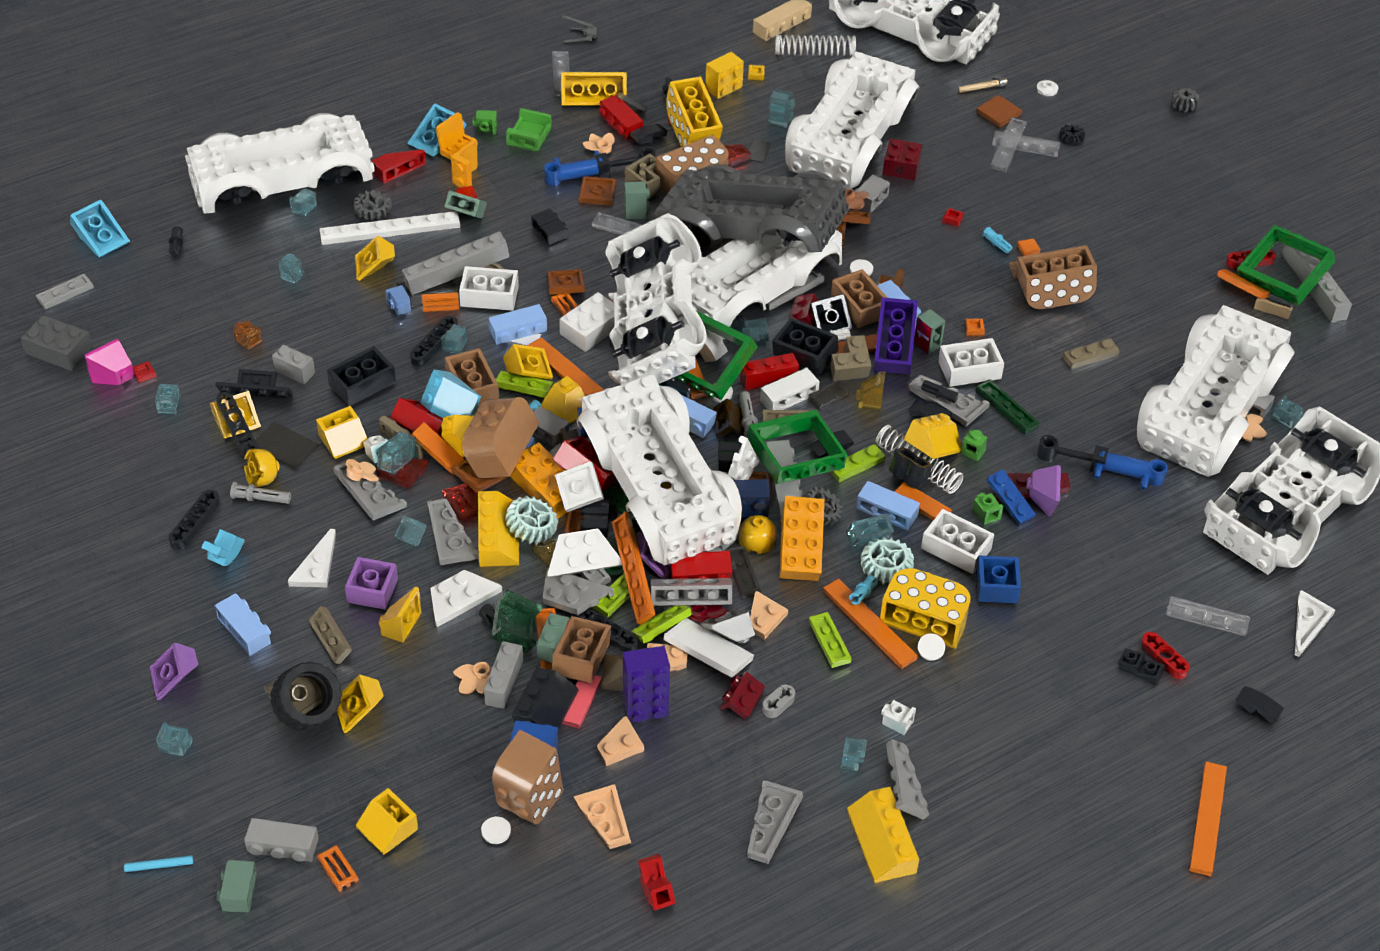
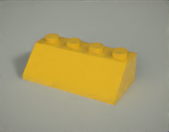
M561 72L562 106H600L601 100L616 94L618 95V92L627 96L626 72Z
M478 491L480 567L519 565V537L515 538V533H509L510 528L506 527L507 521H505L506 511L514 500L499 491Z
M891 787L869 791L847 808L874 883L916 874L919 857L901 812L896 808V799Z

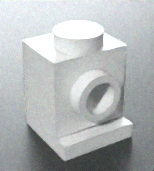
M381 435L369 437L363 442L366 455L374 463L392 457L389 442Z
M895 700L891 704L886 703L881 712L883 715L882 724L905 735L914 722L916 708H909Z

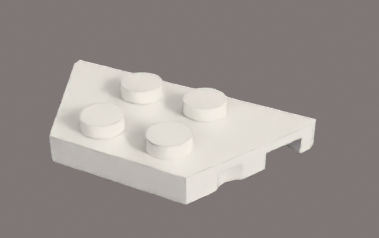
M740 436L739 442H741L742 446L739 452L734 454L728 475L733 480H749V477L759 464V460L748 438Z
M599 529L560 534L557 538L547 578L622 566V562Z
M463 570L431 587L435 626L439 627L502 592V586Z

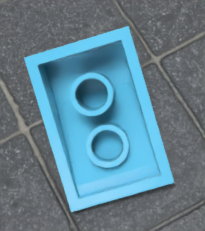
M434 103L407 144L417 150L423 149L426 154L434 157L440 152L436 127L455 113Z
M101 199L70 215L71 226L98 258L130 242Z
M433 369L420 403L429 411L442 418L451 415L474 416L482 396L451 372Z

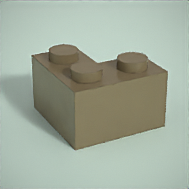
M648 154L625 167V182L645 181L646 188H649L650 198L660 193V177L656 175V158Z
M865 336L846 337L845 353L832 354L829 366L832 380L868 378L871 362Z

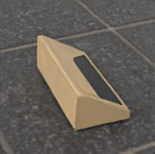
M1257 298L1254 309L1288 319L1293 306L1268 298Z

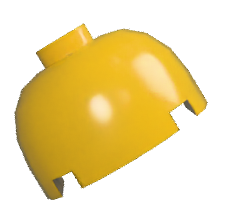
M248 450L244 460L248 459V465L244 466L248 484H254L255 488L267 486L274 481L279 471V462L267 450Z
M753 515L742 522L739 528L738 542L745 551L750 552L751 550L757 551L756 554H763L775 547L777 529L768 517Z

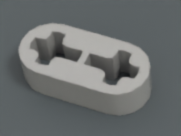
M786 684L779 686L763 701V714L768 718L778 717L794 702L795 689Z

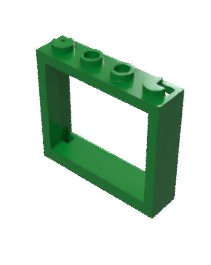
M1274 225L1241 263L1237 271L1239 276L1270 291V294L1299 306L1335 263L1334 251L1329 249V247H1324L1313 240H1308L1299 234H1294L1285 228ZM1277 241L1321 260L1298 289L1254 270Z
M696 311L702 319L705 329L741 347L715 385L689 372L676 376V379H681L684 384H690L698 392L700 390L704 391L710 398L716 397L722 400L758 346L753 338Z
M817 410L749 425L747 438L776 484L845 468L848 454ZM812 429L830 456L781 467L764 440Z

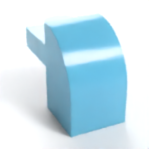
M220 529L214 543L204 540L201 548L208 551L207 559L227 566L237 557L245 539Z

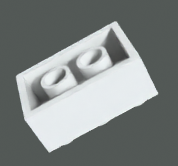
M465 266L459 289L460 306L514 311L519 287L518 271Z
M597 292L560 318V335L584 352L588 351L609 336L615 327L614 303Z
M993 338L940 347L938 362L949 387L984 382L989 379H1002L1004 361Z
M942 509L923 533L921 549L973 574L977 568L979 555L987 556L991 551L994 534Z

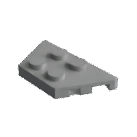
M549 567L546 570L543 591V603L579 615L586 611L587 608L599 604V599L606 595L612 597L614 595L612 587L571 574L547 578Z

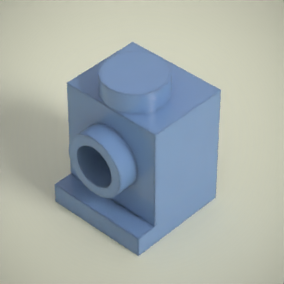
M402 285L385 290L387 305H390V308L394 309L397 315L411 312L410 298Z

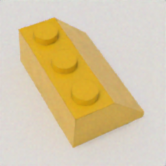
M943 413L913 420L904 438L905 441L932 459L962 451L956 423Z

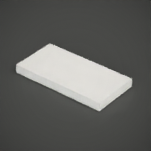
M685 618L665 633L663 639L730 677L735 676L754 657V654L688 618Z

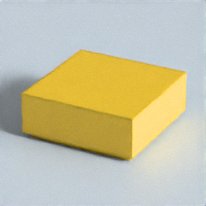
M749 65L748 80H764L765 66Z

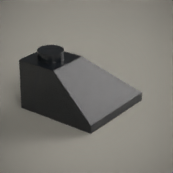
M844 294L810 303L817 328L828 332L830 330L852 329Z

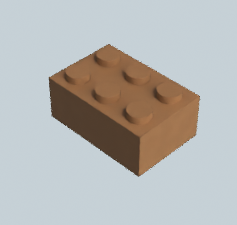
M863 269L832 280L831 296L844 294L849 317L858 328L879 321L882 297L887 298V296Z
M480 348L445 357L446 372H451L482 396L478 406L485 400L499 399L498 384Z
M572 616L553 654L552 670L557 671L563 677L592 683L610 644L611 625Z

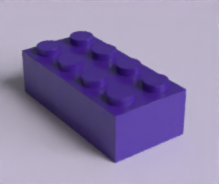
M882 297L874 372L911 374L918 301Z
M665 645L623 652V706L629 721L641 722L643 720L660 719L669 716L670 663Z

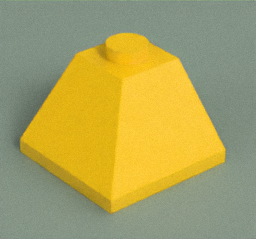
M377 235L355 255L357 280L364 279L391 262L395 257L394 245Z
M513 344L503 356L507 372L550 380L553 378L544 348Z
M566 376L552 386L541 407L569 422L570 426L577 421V408H582V398L586 396L581 387Z
M249 391L234 395L233 397L249 429L261 427ZM224 398L221 403H225L227 410H229V400ZM216 401L209 403L224 439L232 437L217 407ZM236 414L228 416V420L231 422H236L239 419ZM238 430V431L236 432V435H238V434H240V433H243V432H245V431H244V430Z
M451 415L443 417L441 425L443 439L464 458L462 440L474 416Z
M418 587L410 590L389 607L385 615L380 617L379 626L382 636L402 643L405 641L421 615Z
M359 674L342 691L341 703L337 713L344 733H348L384 697L378 680Z

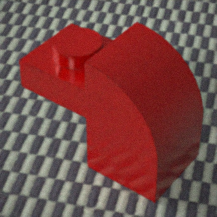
M655 854L637 860L641 874L639 877L640 883L651 907L654 910H658L675 904L672 884L665 877L661 856Z

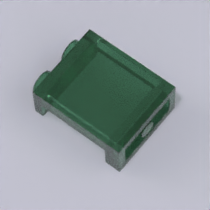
M507 589L496 601L491 638L501 644L504 641L522 645L523 653H528L536 646V641L532 639L534 618L541 612L542 605Z

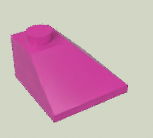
M118 339L84 355L92 383L120 385L135 377L132 363Z

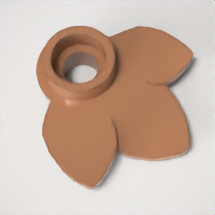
M846 189L845 197L849 208L853 211L862 209L864 207L863 199L867 198L869 193L866 191L854 192L853 189Z

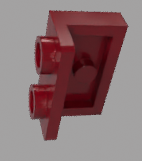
M810 293L795 297L789 319L791 317L816 327L810 303L819 300L816 295Z
M746 671L740 676L736 675L731 680V688L722 696L721 700L723 702L719 707L722 710L729 707L743 719L749 717L765 688L761 682Z

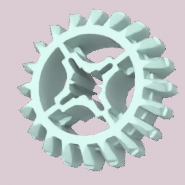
M527 495L523 498L519 497L510 504L506 511L505 521H507L506 527L510 528L509 533H515V538L520 537L522 542L526 540L529 545L532 542L536 545L540 542L545 543V541L552 538L557 529V513L553 512L552 507H548V502H541V498L536 500L534 496L529 498Z
M883 536L881 540L876 538L874 542L869 541V544L864 547L860 558L864 574H868L867 576L873 575L875 577L874 581H881L882 585L885 582L890 584L896 572L902 569L913 568L914 556L911 553V548H907L906 543L900 544L899 539L894 541L892 537L887 540Z

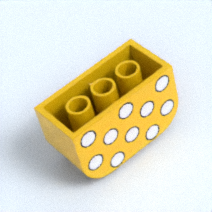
M695 77L671 81L666 98V107L669 120L680 146L683 147L710 135H714L720 141L723 126L702 78Z
M913 568L902 569L894 574L885 592L880 619L889 627L919 637H923L926 634H936L943 639L945 646L956 649L966 626L970 594L963 585L949 579Z

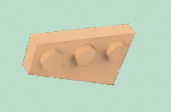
M615 784L573 796L579 808L610 849L631 843Z

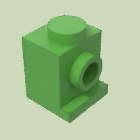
M477 110L476 117H473V127H476V131L496 134L497 111Z
M970 429L963 440L961 454L979 461L987 449V437L979 430ZM970 447L975 448V449H976V452L970 450L969 448H970Z
M980 493L974 499L973 510L985 525L1001 519L1003 506L1002 504L999 505L992 493L987 495Z

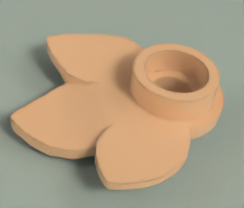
M607 133L603 138L591 134L589 141L583 142V146L588 150H598L600 154H607L612 150L611 145L615 142V139L611 133Z
M1255 414L1246 415L1245 419L1249 426L1241 438L1251 442L1253 438L1260 439L1267 436V432L1259 425L1263 418Z
M354 459L346 461V475L350 479L360 481L361 478L369 481L379 480L373 474L376 468L371 463H358Z
M478 662L475 665L465 664L455 669L453 674L462 679L459 685V692L470 694L477 690L480 694H484V688L492 668L486 662Z

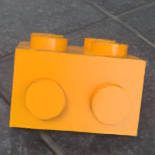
M459 112L436 127L440 155L451 159L453 154L472 141L477 143V139L465 134L462 114Z
M474 141L451 156L452 183L462 188L472 185L471 172L478 167L477 143Z

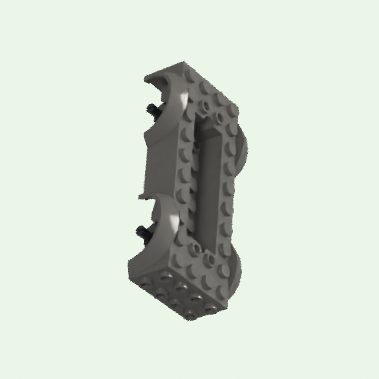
M710 164L698 171L685 170L657 207L656 215L659 218L669 213L677 217L689 228L694 236L696 233L704 232L711 240L730 238L753 240L762 244L763 233L774 236L778 233L783 239L782 244L784 246L787 245L788 247L791 241H802L808 252L813 253L823 251L832 235H834L835 230L841 224L842 219L848 213L849 205L846 202V190L843 188L842 181H834L830 176L820 171H803L791 178L785 176L739 174L728 165Z

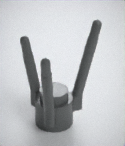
M562 15V18L584 25V28L571 26L570 29L582 31L584 36H587L564 40V43L596 39L597 26Z

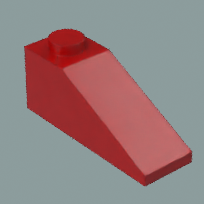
M422 149L384 154L371 160L375 171L373 174L385 184L425 165V151Z

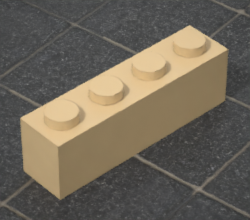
M790 0L753 19V33L767 41L811 17L812 4L806 0Z

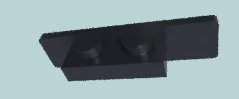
M239 369L237 383L216 382L215 385L221 393L229 392L231 394L232 392H239L240 394L249 391V393L257 394L261 397L276 395L278 398H287V396L292 397L293 392L288 387H275L277 373L273 371Z

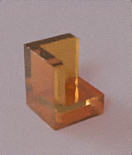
M898 269L895 277L881 275L879 284L892 280L901 290L905 270Z

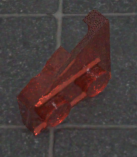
M743 144L724 145L728 150V166L731 167L751 159V152Z
M387 458L376 469V475L409 489L427 469L429 461L426 459Z
M467 483L443 490V497L448 500L460 521L478 515V493L471 489Z

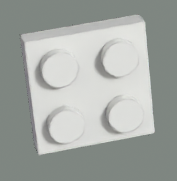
M592 462L555 475L567 512L604 499Z

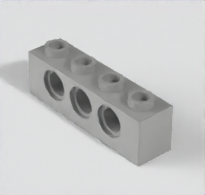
M731 578L650 579L653 606L732 604Z

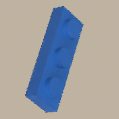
M1004 469L987 477V483L1018 526L1035 517V512Z

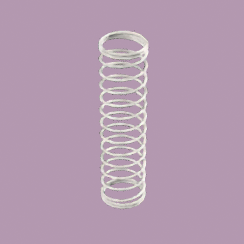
M776 35V55H779L780 52V41L781 53L783 55L785 38L787 39L788 55L790 54L791 38H793L794 55H796V46L798 38L800 44V55H802L804 37L806 42V55H808L810 37L812 41L813 56L815 50L816 37L818 40L819 56L821 52L822 38L824 39L825 56L827 54V44L829 38L831 45V56L833 55V45L835 37L837 43V55H839L841 37L843 41L844 56L847 37L849 40L850 56H853V54L856 51L855 35L851 37V43L848 35L845 38V43L842 35L839 38V42L836 35L833 37V41L831 40L830 35L827 37V41H825L824 35H822L820 43L818 35H816L814 39V45L813 38L811 35L808 38V44L805 35L802 38V43L799 35H797L796 42L794 41V36L791 35L789 43L787 35H785L783 45L781 35Z
M886 425L878 433L875 444L880 448H885V451L891 452L893 456L892 451L897 447L899 449L905 441L903 439L904 435L903 433L898 435V430L893 431L892 426ZM890 428L887 437L881 442L884 433ZM896 431L895 437L887 445L890 436ZM902 435V438L898 445L895 448H893L895 441L898 439L899 436ZM907 442L904 448H908L910 443L908 444ZM892 444L890 451H888L886 447ZM912 446L911 451L914 452L916 447ZM918 450L916 455L919 457L922 451ZM924 453L922 458L926 459L928 455ZM930 457V459L928 460V462L932 463V461H933L934 459L931 460V457ZM937 458L932 467L931 477L928 479H931L932 483H937L938 487H943V490L948 494H952L961 485L963 473L958 472L955 474V468L949 471L950 465L948 464L943 467L944 461L938 462ZM942 462V465L938 472L935 475H933L937 466ZM948 466L946 473L939 479L942 471ZM954 470L951 478L945 483L948 475ZM939 473L937 481L934 482L932 478H934ZM959 476L956 483L950 488L952 482ZM945 477L943 485L940 486L938 482Z

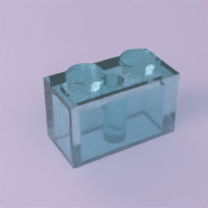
M774 89L770 96L768 124L787 128L789 123L792 122L794 119L792 110L795 106L793 92Z
M398 432L378 449L377 468L395 474L415 457L416 438L407 433Z
M888 514L852 522L846 530L852 549L868 545L869 541L874 542L876 538L881 540L883 536L888 540L894 532Z

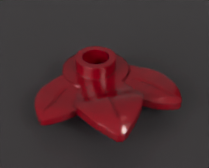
M691 605L692 615H690V619L702 622L709 618H719L727 613V609L722 608V605Z

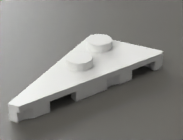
M330 529L291 575L288 579L289 587L328 588L336 537L335 529Z
M1302 590L1298 596L1295 655L1298 657L1301 656L1335 612V609Z

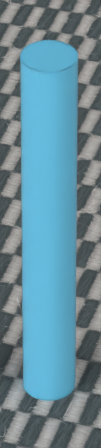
M193 855L124 863L125 872L191 865L194 863Z

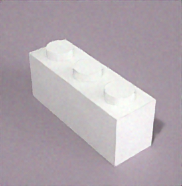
M805 368L762 387L760 401L768 410H784L817 395L819 380L808 368Z

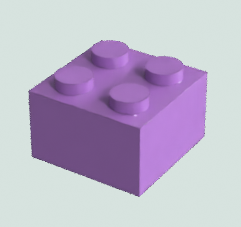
M357 557L345 585L347 602L386 610L398 580L396 564Z

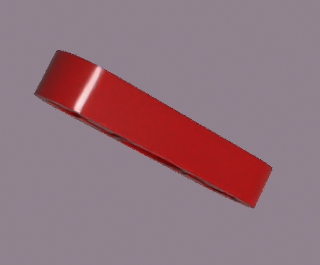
M1252 250L1229 253L1226 265L1229 268L1237 269ZM1270 250L1256 267L1272 265L1276 257L1275 251Z
M1146 632L1143 635L1141 647L1156 662L1165 664V670L1176 679L1186 678L1190 669L1189 663L1157 633ZM1160 653H1168L1170 658H1163Z

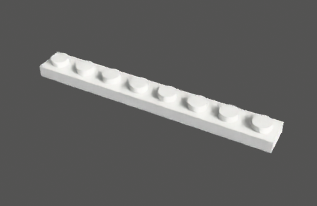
M457 211L319 229L322 245L374 239L377 235L389 237L460 228Z

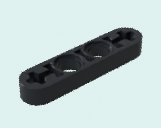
M454 316L444 317L410 353L413 365L422 366L426 364L458 330L457 318ZM436 334H443L444 336H442V337H436L435 335H436ZM428 344L433 345L431 348H426L425 346Z
M229 392L220 393L216 400L217 407L241 456L245 458V443L248 441L250 449H258V445L232 394ZM222 398H225L226 400H229V401H228V406H229V408H230L229 410H227V407H226L225 403H221V402H222ZM236 414L239 419L236 422H231L228 420V416ZM244 430L247 436L242 439L238 438L236 432Z
M204 491L169 535V542L173 549L185 548L219 506L220 499L217 491ZM199 510L205 511L202 515L195 514ZM187 524H194L192 528H184Z
M587 608L579 616L571 613V617L574 616L611 625V631H616L618 635L610 636V645L618 650L628 652L638 649V638L636 635L593 609Z

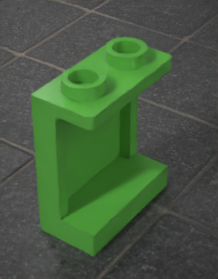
M520 108L519 119L514 128H508L506 131L507 145L538 152L552 128L551 115Z

